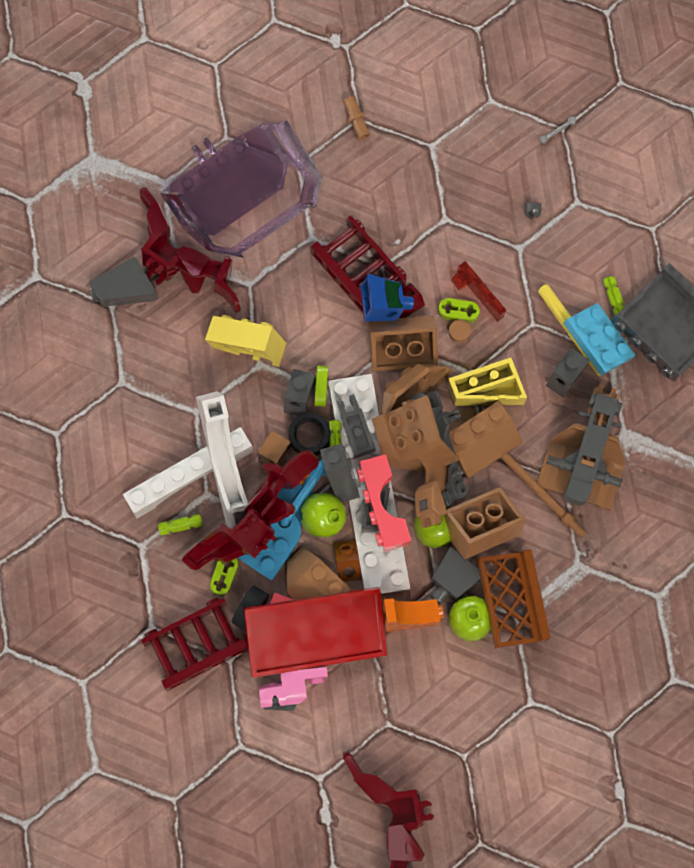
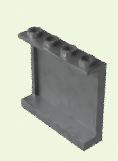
M669 263L611 321L619 332L624 333L630 338L629 340L634 347L640 348L645 353L648 361L656 364L661 369L662 374L666 378L676 381L694 363V286Z

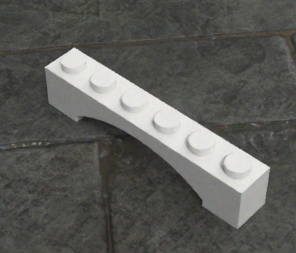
M216 391L198 396L196 401L226 526L233 529L247 515L243 510L248 501L233 452L228 423L229 416L224 395Z
M241 427L230 433L233 452L237 462L252 453L253 449ZM206 446L124 493L123 496L135 517L139 518L150 512L183 487L212 472L213 468L208 447Z

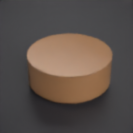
M458 319L451 323L449 336L453 341L464 342L470 337L471 327L467 321Z

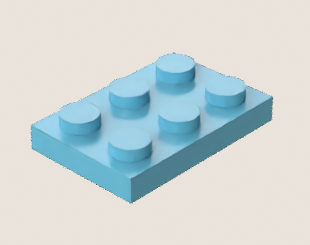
M598 303L566 319L563 323L601 376L628 362L635 356L633 350L614 327V324Z

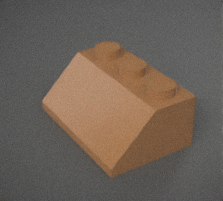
M434 316L398 318L395 321H369L373 372L406 369L409 366L413 368L416 364L438 366L437 326Z
M497 401L449 433L454 453L459 455L458 466L467 479L498 460L503 453H509L523 443L512 418L500 401Z
M501 487L447 509V514L444 515L452 544L464 560L520 536L525 522L523 515Z

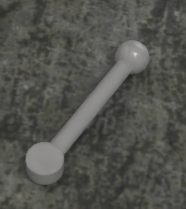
M573 116L569 117L566 123L548 135L541 136L539 139L540 143H547L549 138L567 126L575 125L576 118Z

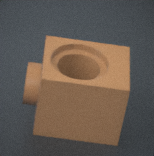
M271 431L258 451L260 462L262 464L273 463L280 465L291 448V441Z

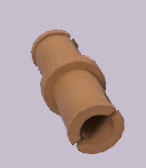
M350 96L345 98L343 104L346 107L349 115L348 121L353 125L357 139L363 140L368 138L370 132L367 129L364 121L365 115L360 111L356 97Z

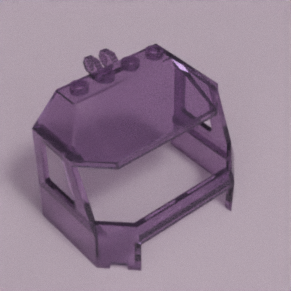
M287 120L266 121L241 134L218 151H216L210 140L205 138L203 144L211 154L207 158H205L198 146H193L192 150L200 163L173 180L160 192L182 228L206 250L244 258L242 256L243 252L307 208H316L322 176ZM273 130L276 132V134L278 135L279 139L281 140L282 144L284 145L287 151L283 149L278 139L274 135ZM288 163L301 172L304 177V183L299 202L232 248L214 245L208 235H216L284 187Z

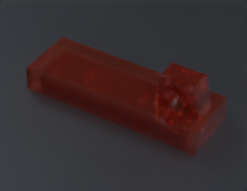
M466 261L460 264L457 273L451 279L454 286L458 290L468 286L497 322L504 318L506 309Z

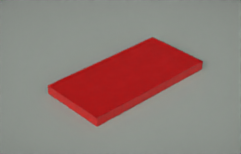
M379 587L243 608L252 678L387 656L381 590Z

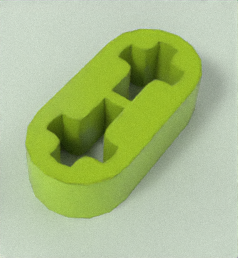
M445 298L439 304L438 313L445 320L455 321L461 319L468 323H473L478 319L480 308L472 301ZM446 305H451L453 310L450 313H445L446 310L443 308H446ZM468 308H472L473 314L471 315V317L467 316V312L462 311H467Z
M317 365L315 406L326 407L329 366Z
M237 558L232 560L234 567H229L227 573H224L225 566L222 564L223 562H217L210 582L211 590L215 595L225 596L231 590L239 566ZM223 576L225 577L224 585L227 587L217 591V586L214 584L216 582L219 583Z

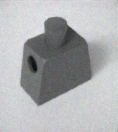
M570 348L553 371L546 386L564 398L587 367L589 360ZM557 378L563 380L565 384L560 383Z
M293 369L284 398L285 413L299 416L307 412L316 382L314 374ZM291 402H296L299 404V406L294 405Z
M450 547L431 580L437 588L430 597L433 600L437 599L438 604H441L447 596L457 601L481 581L479 569L467 559L464 560L460 553Z

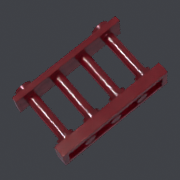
M350 215L347 218V226L349 228L327 246H321L318 241L311 246V255L364 314L359 284L366 279L368 274L372 275L383 266L390 274L387 279L399 282L402 288L406 286L407 275L400 266H395L364 231L365 227L361 221L355 220ZM356 235L363 244L340 262H335L331 257V253L352 236ZM369 250L377 260L354 278H349L345 273V268Z
M218 597L206 603V607L159 631L153 629L144 634L145 638L141 639L145 647L150 644L152 645L166 673L164 675L165 679L161 682L167 692L248 650L245 639L239 640V638L235 637L221 609L227 605L224 598L220 600ZM211 613L214 614L228 642L226 644L227 647L221 651L218 648L215 649L201 621V618ZM193 623L207 651V658L201 661L194 659L180 630ZM171 633L187 663L185 665L186 668L180 672L173 669L160 642V639Z

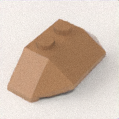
M416 364L413 368L407 367L400 374L401 378L396 382L394 380L390 381L384 387L382 414L402 407L401 403L408 401L413 395L431 392L450 376L451 369L448 366Z
M304 547L287 562V594L293 600L352 591L329 567Z

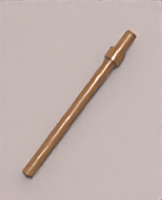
M508 453L502 454L500 458L561 518L560 521L566 527L569 526L580 538L587 533L575 520L576 517L557 503Z

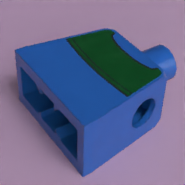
M368 274L361 285L364 321L398 320L404 309L412 310L413 297L403 296L402 285L399 282Z

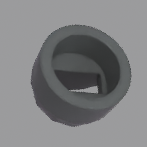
M541 203L524 204L525 215L530 219H533V217L538 218L542 211Z

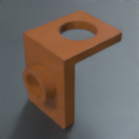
M356 540L334 542L338 577L343 582L361 580ZM347 567L355 569V573L352 575H344L342 572Z

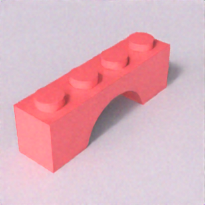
M386 454L360 461L359 469H356L359 482H364L366 490L362 492L365 503H370L372 509L369 512L371 524L376 525L378 533L375 534L378 547L382 546L383 551L387 552L410 545L411 537L406 520L390 515L383 508L380 500L382 489L392 480V473Z

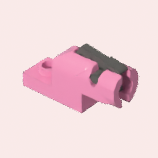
M327 667L281 673L282 683L276 681L259 686L261 708L264 710L294 711L297 704L307 700L305 681H310V684L324 683L323 679H328Z

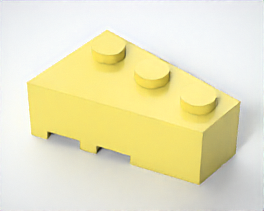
M227 315L212 317L205 338L215 349L235 355H240V353L253 355L252 359L259 361L260 357L268 359L272 362L273 366L277 367L280 365L287 344L273 328L274 326L269 323L261 322V324H256L248 319L234 320V318Z
M512 358L451 377L447 383L454 406L493 405L497 401H500L502 405H524L527 399Z

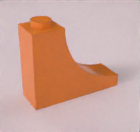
M394 598L384 599L382 607L385 632L436 626L440 624V619L444 618L442 605H438L437 599L410 602L396 601Z

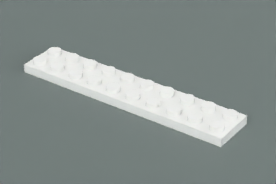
M372 374L330 380L328 385L334 419L341 422V442L350 455L360 498L349 501L358 549L364 589L379 587L381 595L409 591L410 584L403 547L384 552L383 547H378L376 532L361 530L365 506L362 491L366 489L364 482H359L356 469H359L360 461L382 455L372 418L379 416ZM352 394L355 395L359 408L363 411L376 448L375 452L357 458L353 456L336 402L337 399L341 398L344 402L346 413L354 411L349 401V395ZM390 481V493L387 512L390 515L397 517L393 489Z

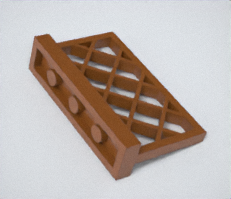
M532 549L523 550L518 553L477 558L495 649L530 643L537 644L551 639ZM508 559L515 560L516 569L513 573L504 566ZM485 562H491L498 567L493 576L486 571ZM501 570L510 577L506 585L496 579ZM513 580L520 584L521 591L518 595L509 589ZM492 583L502 589L498 598L491 594L490 586ZM505 592L515 599L510 608L500 601ZM518 602L525 607L526 613L523 617L513 611ZM497 605L507 612L502 620L495 616L494 610ZM510 615L519 621L515 630L505 623ZM522 625L530 630L531 638L525 639L518 633ZM502 627L512 634L506 642H501L499 632Z

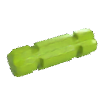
M609 276L603 279V284L608 289L606 293L611 307H614V316H616L625 306L622 305L624 302L619 288L616 287L615 277Z
M339 420L329 421V429L331 430L330 447L342 444L341 422Z
M196 514L191 515V518L187 516L170 520L169 523L167 521L160 522L158 529L160 535L170 534L171 531L175 533L191 529L190 527H201L203 523L201 515Z

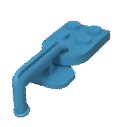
M323 460L319 461L318 467L310 473L303 485L299 483L293 489L282 488L278 493L277 498L293 504L295 512L280 520V525L279 521L271 524V527L275 530L274 535L276 539L274 541L270 539L266 544L268 548L266 550L262 549L255 559L249 555L238 557L271 581L274 580L300 541L302 534L301 520H303L301 507L305 500L314 494L312 489L321 476H327Z

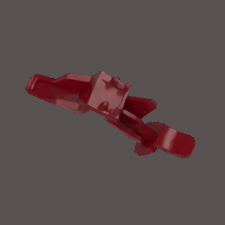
M141 188L140 199L148 210L147 229L149 239L141 249L143 266L149 269L147 273L148 279H151L152 275L157 274L159 279L156 280V284L160 285L164 280H171L172 276L180 271L191 293L197 294L200 292L205 278H211L215 280L214 292L221 295L235 313L240 312L239 300L228 286L233 260L226 256L222 263L210 260L208 256L187 246L174 248L169 245L170 226L162 207L147 188Z
M305 450L297 454L283 467L273 463L263 464L261 469L267 475V478L243 511L247 515L233 529L221 524L184 555L182 562L190 569L198 570L212 560L229 562L243 555H249L255 559L262 549L266 550L268 548L266 544L270 539L272 541L276 539L274 535L275 530L271 527V524L295 512L293 504L277 498L278 493L282 488H296L309 473L315 470L319 465L317 456L313 452Z
M345 753L343 760L352 773L353 780L375 804L387 805L392 811V821L387 829L388 860L391 861L390 868H407L409 861H422L425 853L412 836L411 831L425 824L424 821L434 818L433 814L425 815L423 809L426 806H432V803L427 800L421 801L419 791L416 789L397 792L380 777L363 773L353 755Z

